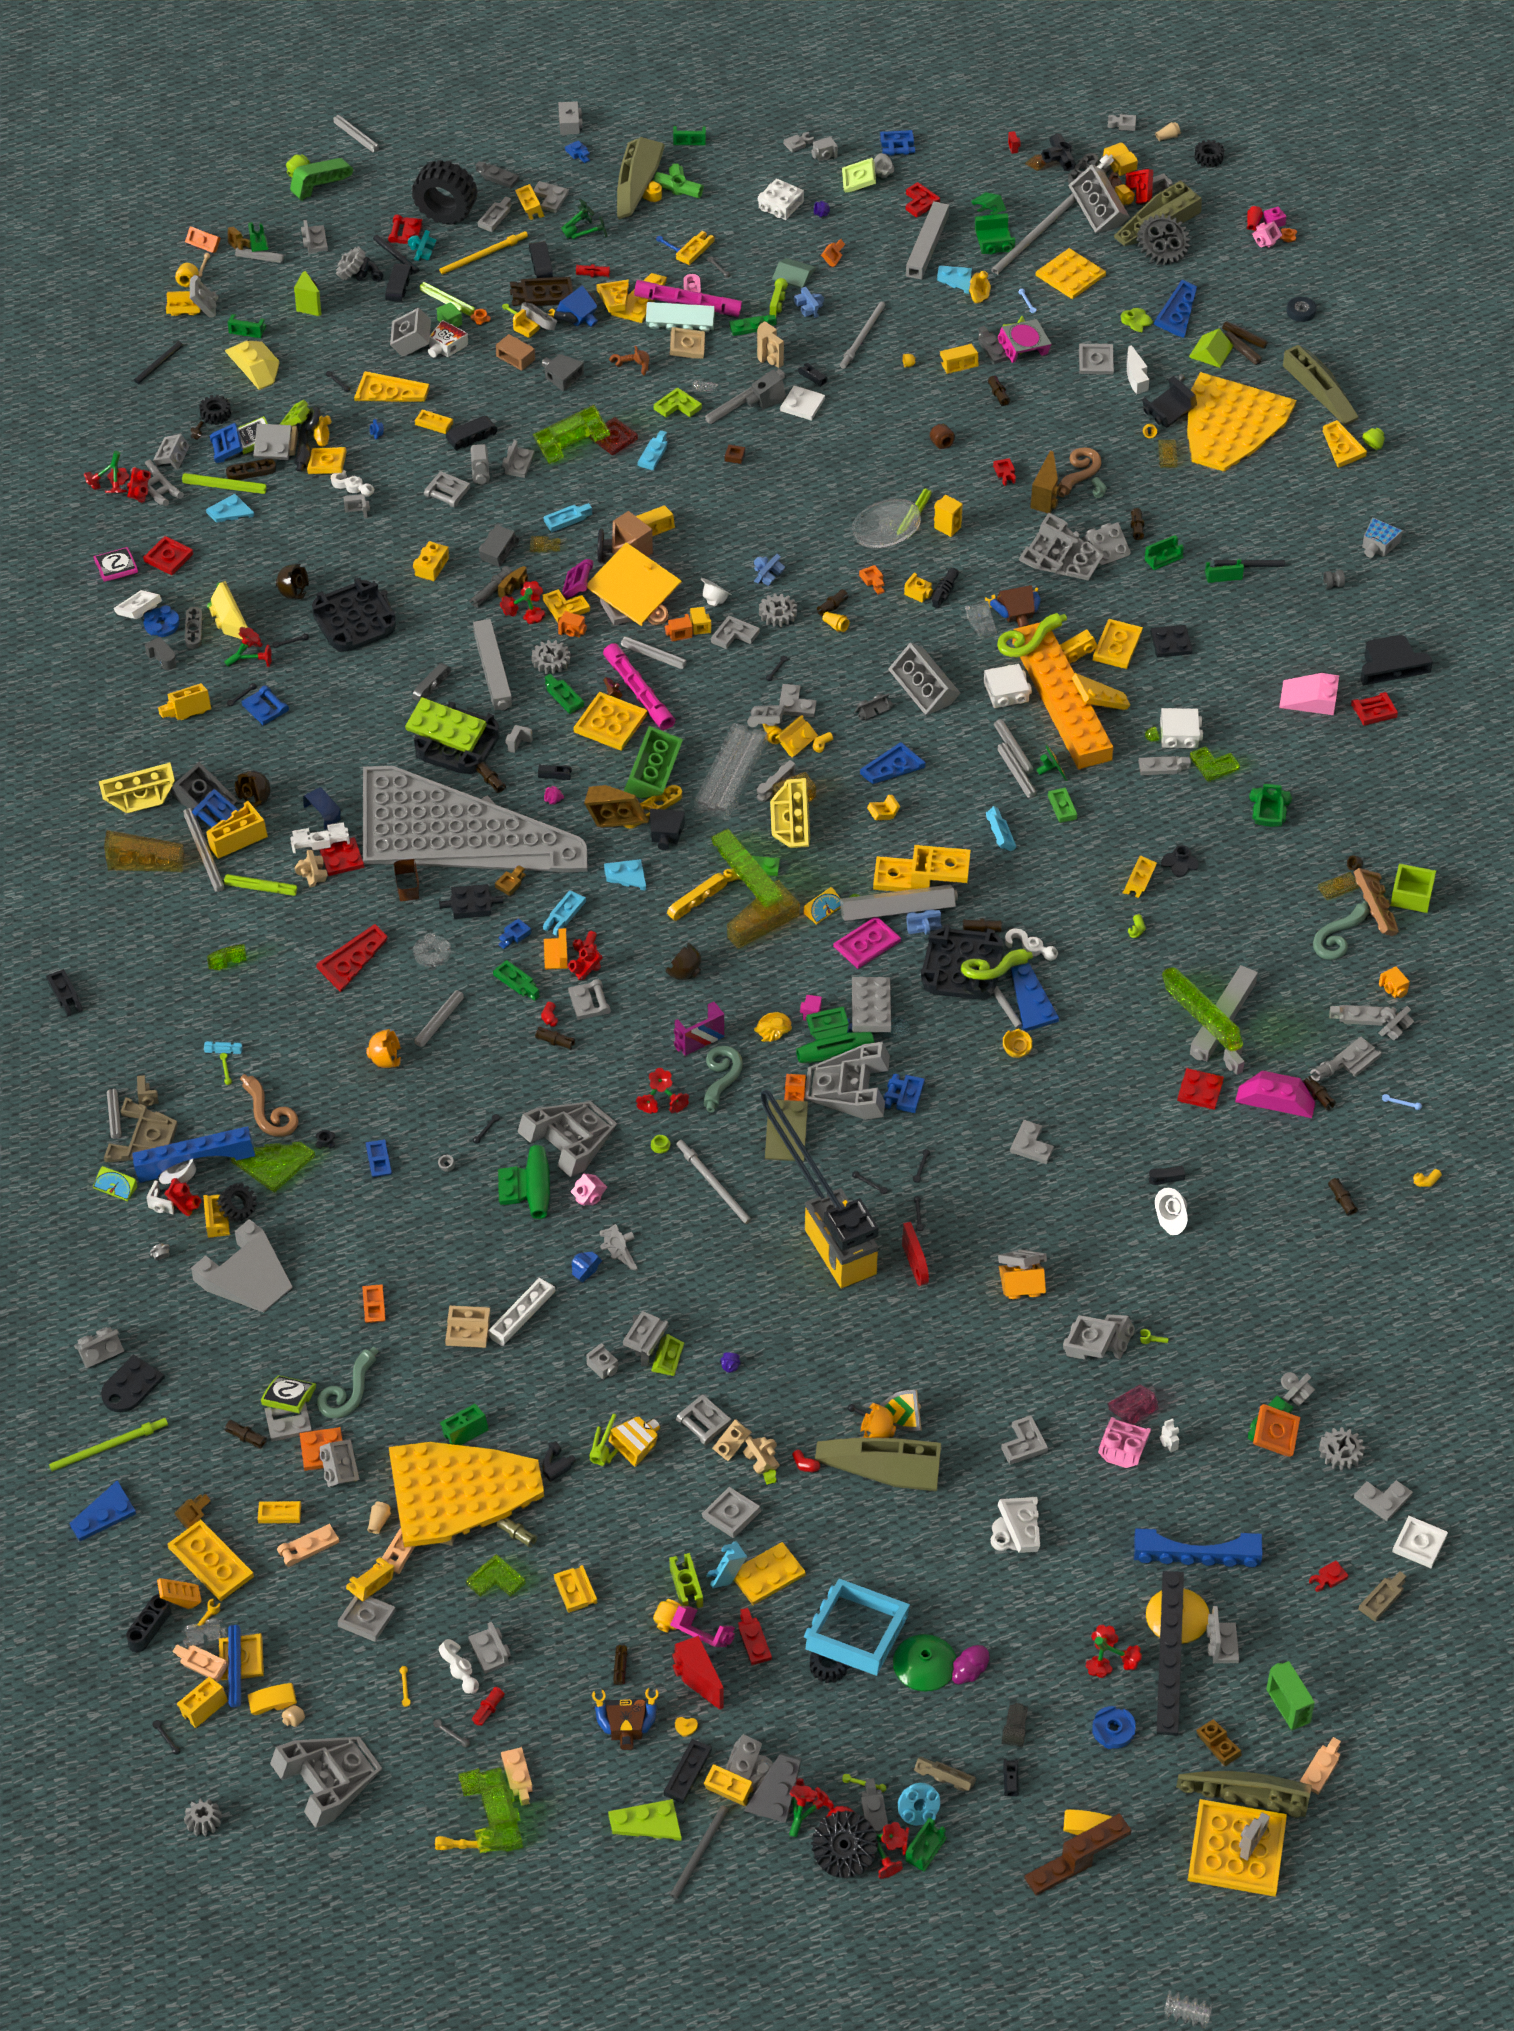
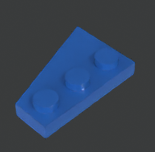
M900 742L861 768L860 774L870 783L875 784L925 768L926 762Z
M116 1481L72 1520L70 1527L80 1542L135 1515L136 1511L119 1482Z

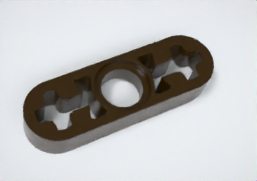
M262 459L235 464L227 467L226 475L228 479L233 480L269 475L276 471V463L273 459ZM255 469L254 472H248L247 470Z

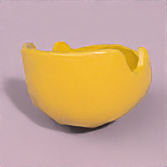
M1021 1029L1007 1031L1003 1037V1048L1013 1058L1024 1057L1031 1052L1032 1038Z

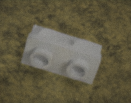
M303 220L304 227H301L302 237H306L303 238L304 248L308 249V253L328 251L324 225L308 227L307 220Z
M182 434L164 437L154 457V463L156 466L171 463L174 469H179L189 449V444Z
M514 440L512 446L508 447L507 458L503 459L502 467L505 468V474L525 478L535 451L518 448V441Z
M1107 1314L1105 1320L1116 1322L1117 1329L1106 1351H1112L1117 1359H1121L1131 1336L1134 1335L1135 1328L1129 1316Z
M351 1439L320 1446V1459L323 1462L324 1478L327 1481L328 1487L359 1480Z
M492 1622L487 1623V1630L468 1637L485 1674L509 1665L508 1657L511 1656L508 1646L506 1644L503 1645L501 1642L502 1635L499 1628H495Z
M743 1734L734 1744L725 1770L749 1780L762 1743Z

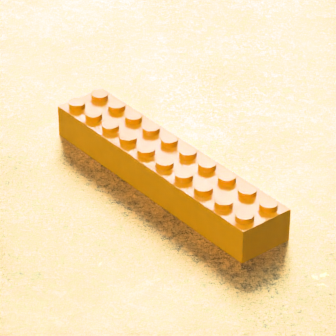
M1040 623L1013 630L1019 631L1024 635V645H1026L1033 638ZM1051 630L1033 652L1020 658L1077 768L1081 769L1112 761L1113 745L1091 704H1086L1072 680L1075 673Z

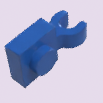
M579 140L565 146V151L574 159L579 157L584 163L590 161L587 157L590 153Z
M518 918L504 928V934L499 936V940L502 941L499 943V946L505 949L513 940L516 943L520 942L531 934V928Z

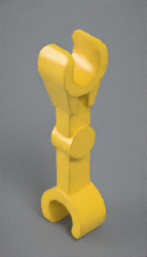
M438 1836L435 1838V1849L478 1848L479 1851L486 1853L490 1851V1847H484L481 1844L483 1842L490 1843V1838L483 1836L478 1841H467L465 1839L453 1840Z

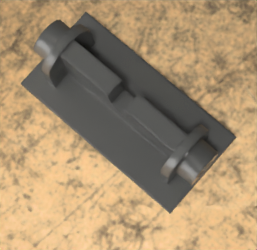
M881 693L874 696L873 700L868 702L867 700L861 701L857 704L854 713L859 712L858 717L860 720H867L877 715L874 709L877 710L878 714L891 710L893 704L890 700H887L890 694L883 695Z

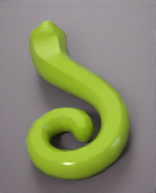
M1058 613L1046 617L1039 624L1031 641L1024 645L1025 637L1021 632L1016 630L1007 631L999 637L997 642L1000 653L1008 657L1028 655L1041 644L1048 632L1061 627L1062 622L1067 621V617L1065 614L1059 616ZM1012 638L1016 639L1014 642L1015 648L1009 647L1006 642Z
M1025 949L1011 951L1005 955L994 969H990L989 963L985 960L969 959L962 963L961 972L966 977L972 979H994L1005 974L1013 966L1026 964L1028 959L1033 958V954L1031 951L1026 952ZM979 967V970H974L972 968Z

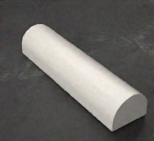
M538 1278L488 1330L490 1338L499 1345L504 1346L553 1295L555 1286Z

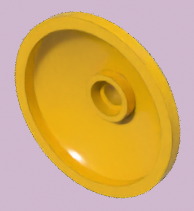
M1185 1588L1183 1590L1182 1644L1192 1642L1205 1633L1206 1625H1208V1614H1210L1205 1601L1195 1592ZM1162 1590L1150 1599L1146 1609L1147 1623L1152 1632L1159 1638Z

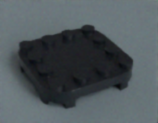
M361 577L355 578L354 584L325 595L322 591L319 592L313 601V617L329 644L338 652L360 648L383 639L395 631L396 620L394 610L391 611L379 592L378 584L375 581L361 580Z
M449 701V704L444 706L486 721L487 725L472 752L466 750L463 752L421 735H415V755L424 762L464 774H474L477 771L476 768H479V763L486 761L499 739L498 722L494 719V715L490 713L485 717L457 708L455 702Z
M950 924L943 925V928L936 930L934 933L931 932L928 937L929 943L923 968L921 969V980L924 989H926L925 991L943 996L989 999L997 986L999 977L987 980L972 979L966 977L961 972V965L969 959H981L989 963L990 969H994L999 965L1004 956L1003 940L991 929H987V933L951 929ZM973 967L972 969L979 970V967Z

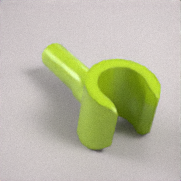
M1148 1329L1140 1331L1141 1336H1147L1140 1337V1342L1143 1344H1149L1151 1341L1168 1343V1338L1152 1336Z
M769 1469L768 1472L763 1473L767 1485L776 1482V1471L774 1469Z

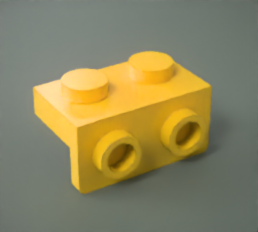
M190 291L167 292L166 314L178 316L181 313H187L188 315L200 313L201 309L190 299Z

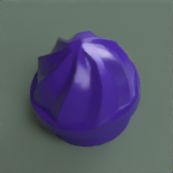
M824 201L816 202L814 205V215L819 217L827 216L830 212L829 205Z
M731 1352L724 1353L720 1359L722 1368L728 1373L736 1371L741 1363L739 1360L740 1356Z

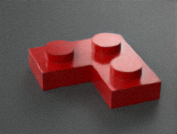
M1152 169L1126 173V186L1130 190L1136 189V204H1146L1152 199Z
M918 182L906 189V195L913 200L906 204L905 210L916 218L930 210L933 201L940 203V197Z

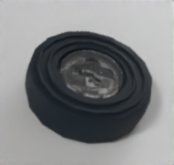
M1300 296L1288 302L1286 312L1291 319L1306 322L1316 316L1317 306L1312 299Z

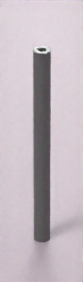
M722 1805L671 1891V1897L678 1899L728 1812L727 1807Z

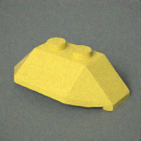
M245 341L225 350L259 390L274 384L280 363L263 342Z
M226 581L221 582L211 598L212 606L209 607L212 617L216 616L217 628H221L224 634L243 639L238 634L240 627L247 628L248 626Z
M171 763L102 780L99 781L103 800L125 813H131L162 805L175 782Z
M806 778L790 779L784 783V786L770 801L772 836L790 848L809 847L810 822Z

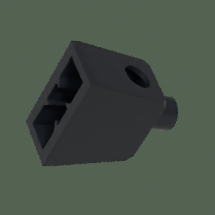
M650 809L651 841L658 843L660 850H667L669 843L678 844L685 825V811Z

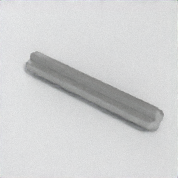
M337 115L333 118L336 125L374 153L379 150L377 143L342 116Z
M626 636L621 641V645L625 648L674 667L684 669L686 666V659Z
M998 719L994 723L995 728L1010 748L1026 774H1030L1033 771V766L1004 721Z
M1006 743L999 744L998 751L1026 796L1028 798L1036 796L1034 786Z
M454 991L414 1039L417 1046L423 1047L463 1000L462 992Z

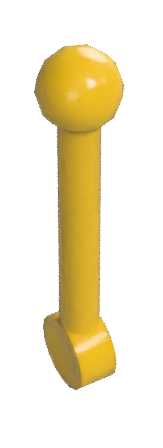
M406 1666L400 1668L404 1694L402 1705L404 1707H408L411 1704L410 1699H408L406 1677L408 1668Z

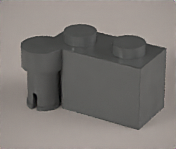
M496 524L494 529L490 530L486 541L480 545L479 553L481 560L500 567L513 546H517L520 537L516 536L514 531Z

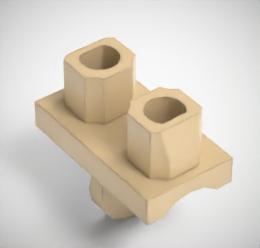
M307 850L306 859L298 861V864L295 866V872L298 875H302V877H307L309 887H314L317 882L326 881L327 871L318 869H322L323 857L314 856L313 850Z
M735 1419L712 1449L729 1461L752 1432Z
M751 1436L747 1437L745 1440L747 1447L743 1453L750 1460L757 1458L758 1461L753 1465L756 1473L763 1474L769 1469L776 1470L780 1465L774 1457V1449L777 1446L775 1440H767L766 1437L752 1439Z

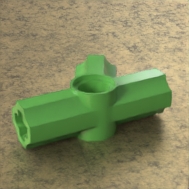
M673 164L669 167V175L657 172L653 180L659 183L662 188L671 190L675 195L686 194L700 198L704 190V185L685 179L683 167L679 164Z

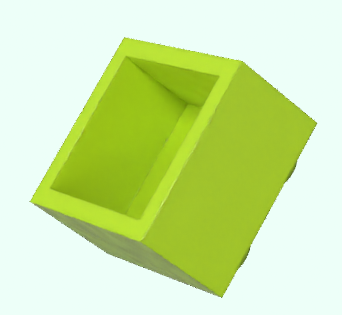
M1399 864L1390 906L1427 913L1436 871Z

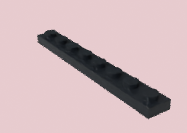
M1163 1571L1157 1706V1734L1178 1736L1184 1590V1572Z

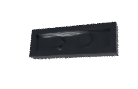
M694 1739L690 1741L664 1790V1796L684 1804L712 1751L711 1746Z

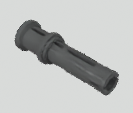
M508 566L502 567V571L497 575H493L491 582L469 600L472 603L471 605L478 608L498 590V585L513 571Z

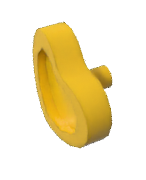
M679 1717L675 1721V1729L683 1737L690 1736L697 1730L698 1723L694 1718L685 1719Z

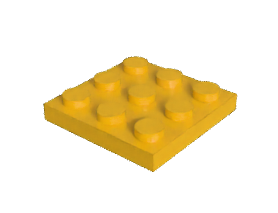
M1068 248L1036 271V276L1066 296L1074 299L1106 276V271Z
M599 692L573 727L574 733L622 751L646 718L647 710Z

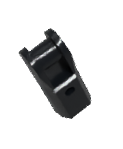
M805 363L804 367L798 368L800 375L821 387L827 383V376L816 370L809 363Z
M539 765L538 778L570 780L572 768L568 765Z
M1181 1165L1151 1169L1149 1171V1183L1160 1185L1185 1180L1184 1168Z
M1004 1758V1795L1018 1796V1758H1015V1761ZM1007 1769H1015V1772L1007 1771Z

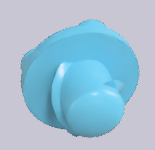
M915 1783L907 1787L898 1800L899 1815L910 1825H923L928 1818L935 1820L940 1808L939 1793L933 1786L927 1783Z

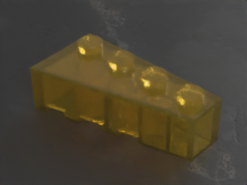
M106 831L104 850L108 870L183 871L185 857L183 844Z
M777 879L727 924V938L737 949H740L799 917L800 902Z

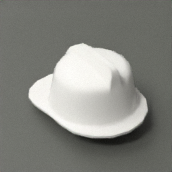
M701 578L705 583L703 597L706 598L709 605L717 606V604H723L727 597L732 595L712 581Z
M193 1159L181 1162L163 1171L159 1182L169 1184L173 1178H177L181 1183H187L196 1172Z
M1164 1188L1158 1192L1155 1198V1208L1159 1223L1170 1235H1178L1183 1232L1187 1225V1203L1177 1190Z

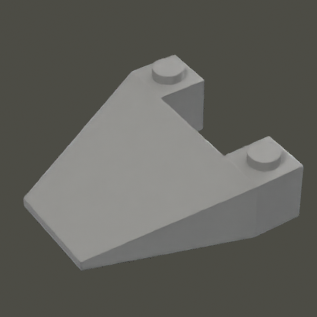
M883 1042L864 1044L808 1067L804 1099L865 1120L884 1117L885 1100L878 1088L869 1089L871 1073L889 1070L890 1055ZM814 1070L813 1083H812V1092H811V1097H809V1096H810L811 1079H812V1071Z
M588 1101L535 1108L522 1114L517 1132L530 1143L543 1137L550 1141L561 1151L557 1166L572 1177L586 1170L617 1123L595 1104ZM587 1106H589L591 1109H593V1110H594L597 1114H599L604 1120H602L598 1115H596V1114H595L592 1110H590Z
M249 1219L235 1231L237 1245L241 1247L239 1251L221 1266H218L210 1258L204 1256L191 1267L193 1281L207 1292L264 1313L293 1287L263 1229Z
M360 1737L294 1740L277 1746L270 1762L281 1780L300 1773L314 1794L310 1795L304 1812L315 1828L333 1822L382 1770V1767ZM354 1742H357V1744L359 1745V1747L362 1749V1751H363L364 1754L367 1756V1758L370 1760V1762L372 1763V1765L375 1767L376 1770L373 1769V1767L370 1765V1763L367 1761V1759L365 1758V1756L362 1754V1752L360 1751V1749L357 1747V1745H356Z

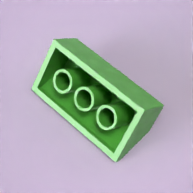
M649 726L624 792L633 794L638 798L662 795L683 739Z

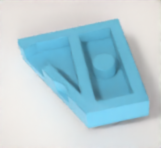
M939 266L937 281L946 283L953 288H960L964 290V293L969 294L972 268Z
M236 494L206 509V513L216 523L226 520H237L238 517L244 516L254 517V512Z
M641 859L604 864L607 882L620 883L628 887L631 885L639 887L640 890H646Z

